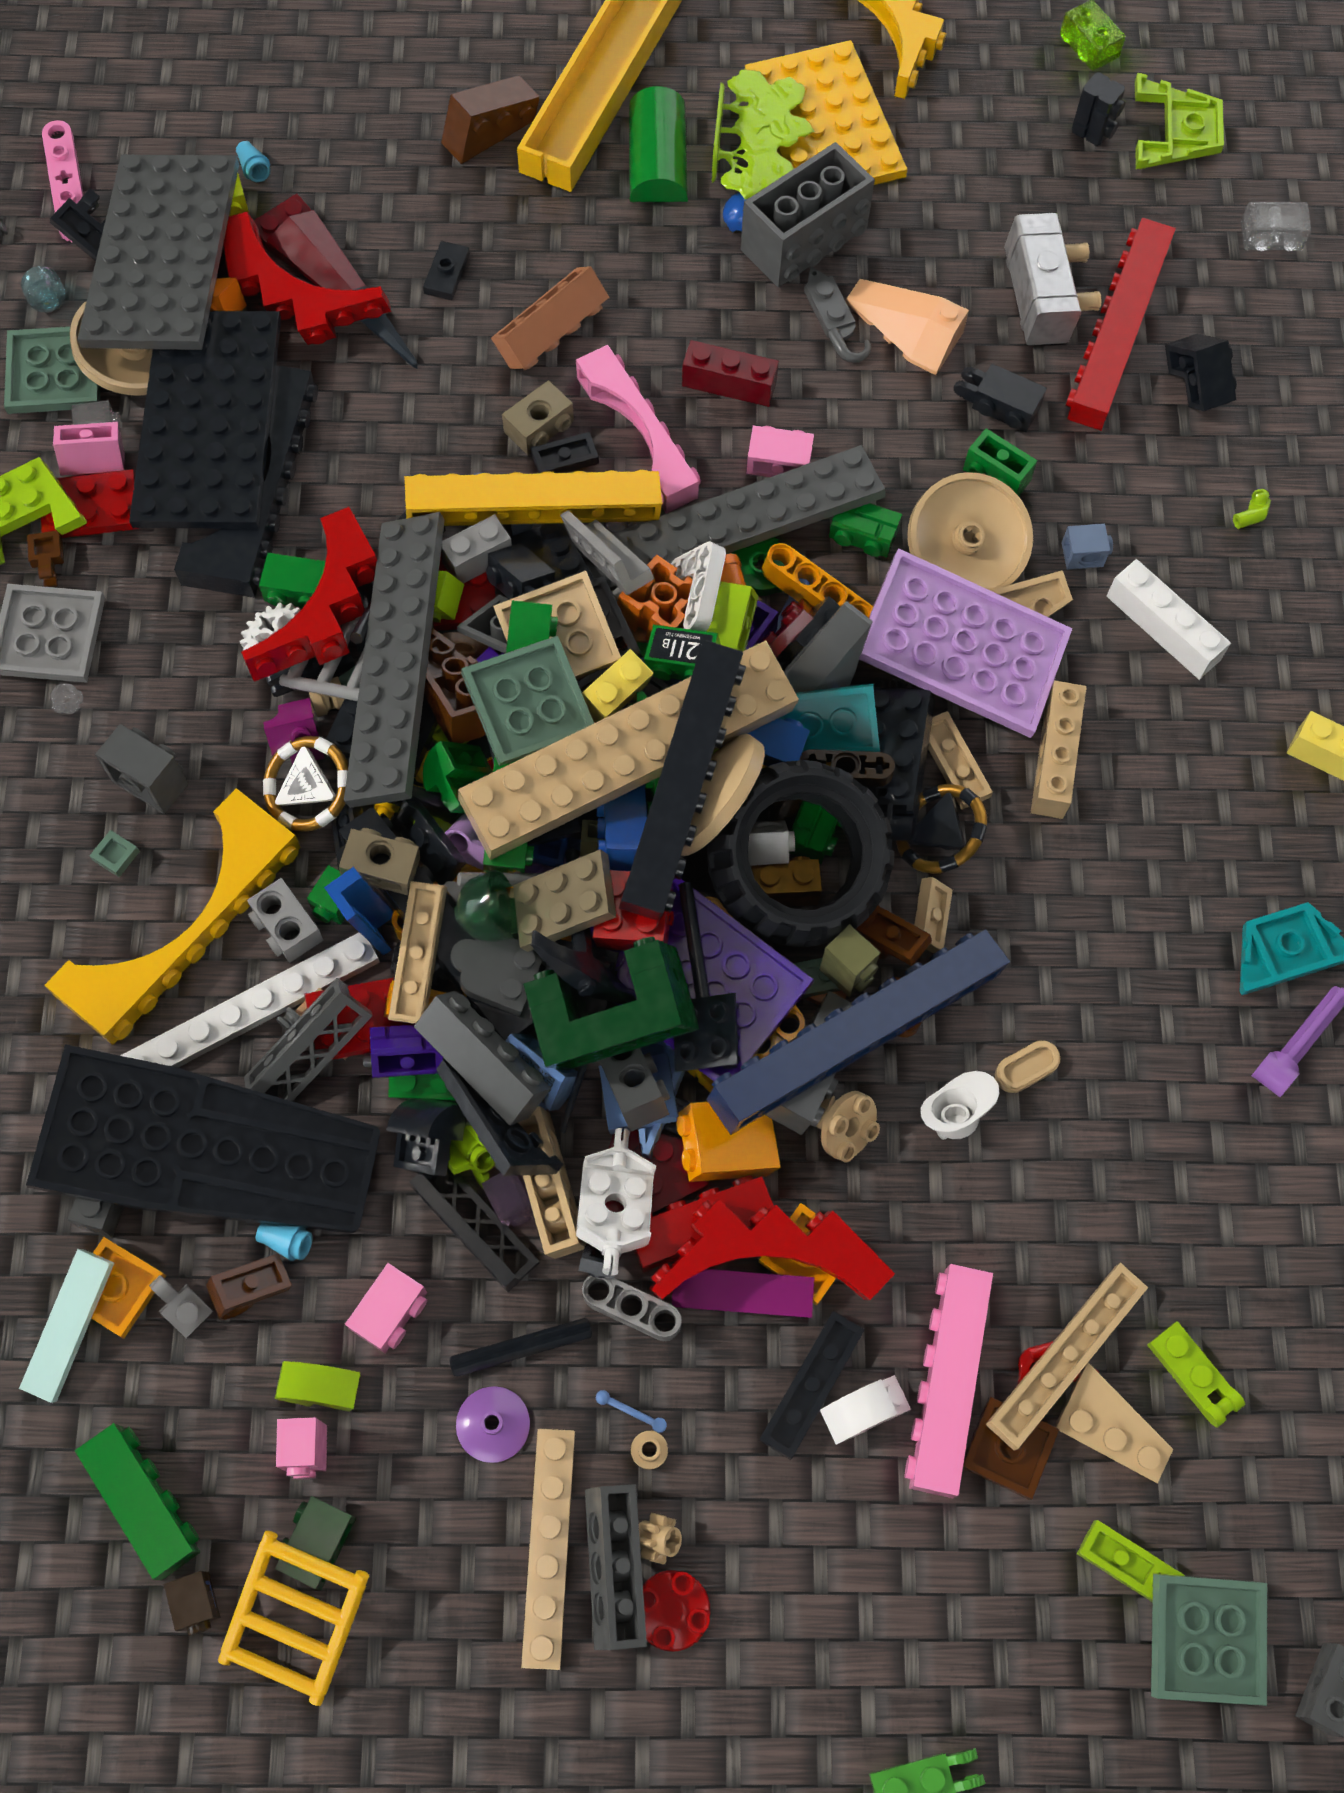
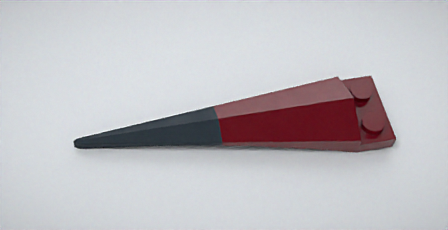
M297 193L253 220L259 229L262 243L266 249L316 286L334 290L367 289L315 210H311ZM385 314L378 318L359 320L413 368H417V360Z

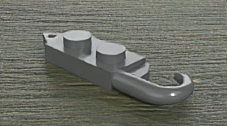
M810 267L808 283L805 284L804 293L826 336L830 338L841 359L852 363L865 360L871 353V343L869 340L864 341L865 348L859 353L851 352L845 343V340L849 339L855 332V319L833 276L827 277L815 268Z

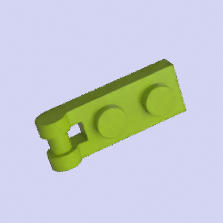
M1178 1321L1147 1344L1214 1427L1218 1428L1226 1421L1225 1416L1231 1411L1238 1412L1245 1406L1242 1396L1228 1384ZM1214 1390L1222 1398L1216 1404L1212 1403L1207 1397Z
M1098 1520L1093 1521L1076 1553L1152 1603L1153 1574L1185 1576Z

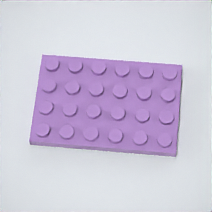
M898 548L870 613L869 619L873 623L859 660L924 690H930L935 695L1031 738L1036 732L1072 628Z

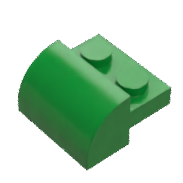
M439 741L432 747L425 759L423 782L426 791L441 793V800L450 812L466 814L458 800V789L493 773V770L480 746Z

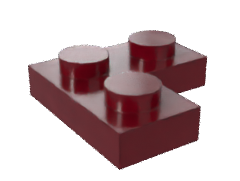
M803 598L798 603L792 601L781 613L783 617L781 628L776 633L771 630L760 641V643L767 641L775 657L814 619L812 606Z

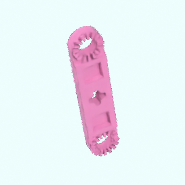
M60 120L49 122L42 130L55 212L68 198L77 204L84 196L74 136L70 126ZM59 131L64 134L61 138H52V134L55 135L54 132L58 134ZM69 178L68 183L62 184L63 179ZM59 231L63 239H65L66 241L70 240Z

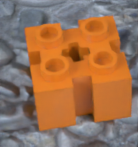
M657 554L647 564L655 579L629 595L622 591L617 601L629 628L634 632L638 627L647 631L645 638L647 641L650 639L653 624L684 628L683 622L692 584L691 577L688 576L684 581L676 576L678 568Z

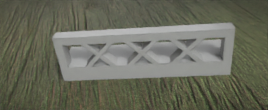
M569 510L561 514V518L575 547L626 595L631 594L655 579L651 569L599 521L594 520L585 526Z

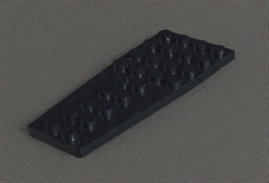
M65 1044L26 1186L27 1188L140 1210L355 1233L361 1225L380 1130L377 1126L173 1066Z

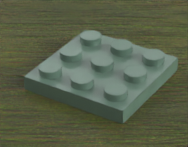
M70 327L7 330L4 408L7 414L100 408L101 386L90 380L78 367L71 350Z
M558 636L461 669L462 677L499 767L522 759L594 724Z
M1153 1574L1151 1697L1157 1699L1267 1706V1583Z

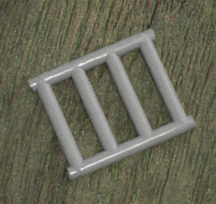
M361 617L342 624L341 630L347 646L350 642V635ZM365 647L347 686L330 683L343 656L324 663L317 680L301 677L309 659L291 666L287 675L282 674L280 676L279 684L292 689L358 701Z

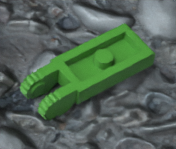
M976 1748L949 1755L941 1753L869 1773L874 1793H956L985 1784L983 1774H971L953 1781L949 1766L973 1762L974 1759L978 1758Z

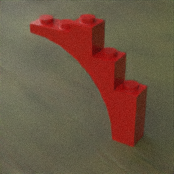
M248 212L229 216L223 243L229 278L237 279L243 296H254L261 292L263 306L266 311H279L281 320H287L295 316L298 332L307 345L322 344L329 339L336 338L334 328L336 326H348L355 321L366 318H378L382 314L391 312L390 301L381 286L361 290H334L314 286L293 277L269 257L263 247L259 229Z
M350 507L320 518L326 535L327 557L324 572L318 586L303 609L270 637L241 651L254 682L313 657L316 658L319 665H322L350 653L340 625L353 621L364 613L365 609L357 588L374 581L377 562L376 555Z
M718 1199L713 1204L706 1200L692 1214L696 1221L691 1227L700 1237L695 1240L691 1236L676 1251L681 1257L671 1267L664 1263L651 1276L655 1283L649 1289L662 1300L685 1280L709 1267L739 1258L760 1256L791 1259L817 1267L842 1281L863 1300H871L895 1273L833 1210L827 1211L825 1214L821 1211L817 1212L806 1223L805 1227L809 1231L805 1234L777 1205H773L769 1209L763 1205L748 1220L752 1224L748 1229Z

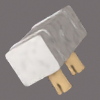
M1057 213L1017 215L1012 223L1004 248L1007 256V268L1010 270L1021 318L1020 325L1022 331H1024L1026 344L1067 343L1073 334L1081 311H1099V308H1101V294L1099 291L1076 292L1069 264L1070 262L1086 263L1090 254L1089 245L1087 242L1065 244Z

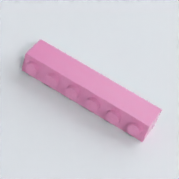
M950 1264L946 1268L945 1273L939 1272L935 1294L941 1295L939 1309L933 1308L929 1324V1330L935 1331L933 1345L927 1344L923 1360V1366L929 1367L927 1381L920 1382L917 1403L923 1404L921 1418L914 1419L911 1432V1440L917 1441L914 1456H908L905 1468V1478L910 1479L909 1489L948 1498H955L959 1495L993 1273Z

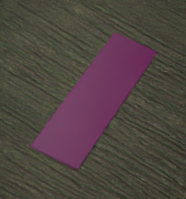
M706 1269L685 1280L673 1290L672 1305L680 1308L812 1318L814 1277Z

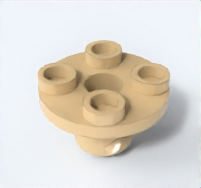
M859 1091L848 1092L835 1100V1096H832L822 1101L820 1106L825 1111L816 1126L821 1129L822 1146L828 1155L845 1163L850 1162L868 1142L874 1141L879 1134L880 1125L876 1122V1105L870 1096Z

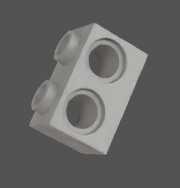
M282 878L247 900L252 909V912L248 914L249 918L258 931L263 928L266 929L271 936L266 941L277 957L283 954L288 962L291 963L324 941L319 929ZM270 906H281L278 912L274 914H266V911ZM292 930L300 931L295 939H284L288 932Z

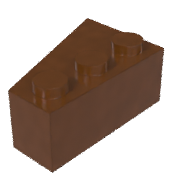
M520 75L453 93L450 95L441 143L460 164H463L533 122L540 96Z

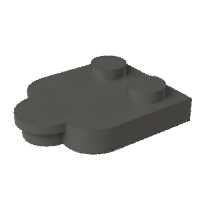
M485 931L476 940L464 939L457 942L453 946L450 956L454 968L461 972L460 987L467 996L519 1017L527 1001L523 983L533 981V975L539 972L543 963L542 958L535 950L527 952L520 948L519 940L497 931Z

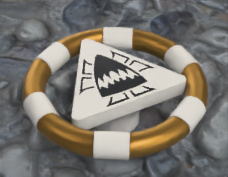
M317 736L299 737L293 742L290 740L279 748L268 763L263 779V796L271 815L283 826L301 832L320 829L333 821L346 804L344 796L349 765L342 751L334 743ZM309 748H315L330 756L337 768L338 790L336 795ZM299 751L276 797L277 773L283 762ZM333 801L328 808L311 819H298L281 808V806Z

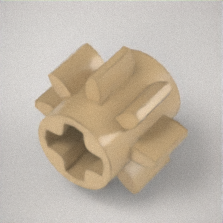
M651 1513L650 1521L644 1520L639 1523L641 1558L665 1564L666 1556L673 1557L678 1553L682 1536L680 1530L674 1527L676 1524L675 1519Z

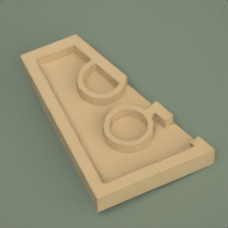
M1063 570L990 590L1046 617L1052 616L1073 600Z
M1087 1363L1081 1370L1054 1427L1071 1438L1158 1483L1173 1452V1448Z

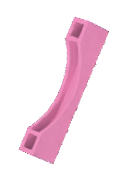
M606 345L576 359L577 379L590 399L620 412L634 424L645 439L653 461L652 471H659L662 508L667 514L698 499L701 480L697 470L694 467H689L685 461L682 448L679 444L675 445L666 424L663 421L659 422L655 416L652 403L649 399L643 398L636 379L633 376L629 377L625 371V365L620 355H614L610 347Z

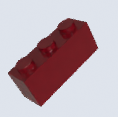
M690 340L683 361L682 386L769 407L777 383L779 360Z

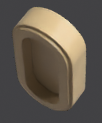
M1036 1041L1003 1059L996 1068L995 1080L1002 1090L1009 1093H1018L1054 1073L1060 1064V1053L1052 1043Z

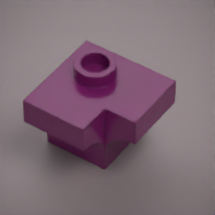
M310 698L278 705V714L271 720L263 722L272 756L290 740L293 742L296 738L304 736L320 737ZM309 748L315 760L325 759L324 753L315 748ZM299 751L290 757L292 765Z

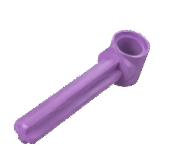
M1332 987L1280 1052H1270L1251 1076L1278 1097H1281L1300 1074L1297 1064L1344 1007V988Z

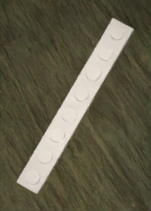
M357 933L120 1056L178 1068L286 1012L288 1007L294 1008L305 1001V993L315 992L318 988L326 990L336 978L344 982L380 963L370 942L363 935Z

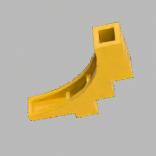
M857 0L877 16L895 44L899 60V72L894 96L905 99L909 88L914 89L919 76L917 68H923L925 60L932 61L936 50H942L946 38V33L942 32L944 19L921 13L923 4L919 3V0Z

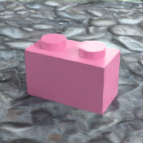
M118 422L54 426L53 446L61 476H79L124 470L125 452Z
M753 425L746 474L772 477L809 464L814 434L805 433L801 430L790 431L775 429L771 426L761 427Z
M387 1263L345 1325L349 1330L386 1354L390 1347L395 1349L406 1334V1330L403 1327L410 1317L416 1318L425 1307L427 1299L424 1297L427 1291L424 1286Z
M317 1418L277 1419L276 1467L286 1471L287 1476H293V1479H315L316 1472L326 1471L327 1425Z

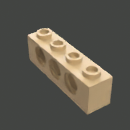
M1055 680L1052 684L1045 705L1031 806L1032 814L1063 819L1071 805L1087 686Z
M538 1106L529 1119L518 1123L528 1134L535 1132L544 1143L540 1148L549 1158L556 1155L564 1164L550 1113L541 1106ZM565 1164L557 1174L523 1175L544 1254L557 1259L584 1250L586 1242L576 1236L578 1209Z

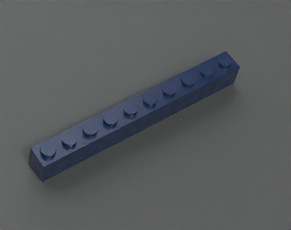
M986 929L975 936L970 932L960 938L955 943L956 947L951 950L944 947L930 957V962L925 965L918 962L904 972L905 976L899 980H896L895 977L888 979L878 987L879 991L870 996L866 992L860 995L851 1003L852 1007L845 1011L842 1008L834 1010L825 1017L823 1024L817 1027L814 1023L808 1025L797 1034V1039L790 1043L786 1039L780 1041L769 1050L770 1054L760 1059L759 1056H755L741 1066L740 1072L733 1076L730 1072L723 1074L712 1083L714 1088L706 1100L730 1135L998 977L1010 963V960Z

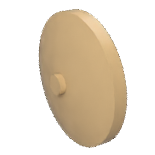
M84 302L75 313L70 327L71 350L78 367L90 380L107 390L124 395H146L153 349L81 348L77 339L86 302Z
M958 473L935 483L916 503L908 524L910 554L988 590H994L1011 585L1024 571L1033 547L1032 522L1022 500L1002 481L981 473Z
M742 734L735 737L711 756V760L717 761L711 782L707 780L703 782L701 792L707 794L701 814L694 812L691 825L697 826L691 847L684 845L681 856L691 855L713 840L737 813L752 790L764 762L765 749L763 744L750 734Z

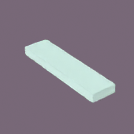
M77 1249L19 1389L50 1403L57 1402L114 1266V1262L87 1250Z

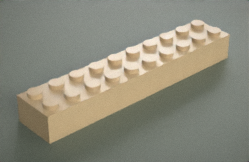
M767 641L743 651L740 664L745 665L746 669L741 685L734 684L731 691V696L737 698L731 717H723L721 728L727 729L722 746L739 735L747 734L792 712L799 700ZM691 677L458 789V800L489 859L492 860L660 777Z

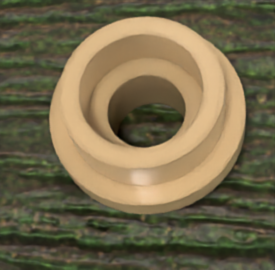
M644 1431L634 1438L631 1445V1456L639 1467L647 1470L656 1469L667 1458L668 1446L661 1434L655 1431ZM646 1443H653L656 1446L657 1452L654 1456L647 1457L643 1454L642 1447Z

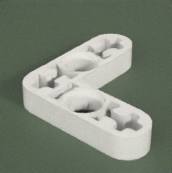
M710 541L675 558L671 563L678 568L676 573L678 578L683 581L688 576L692 578L683 622L684 629L706 632L713 618L726 550L724 547Z

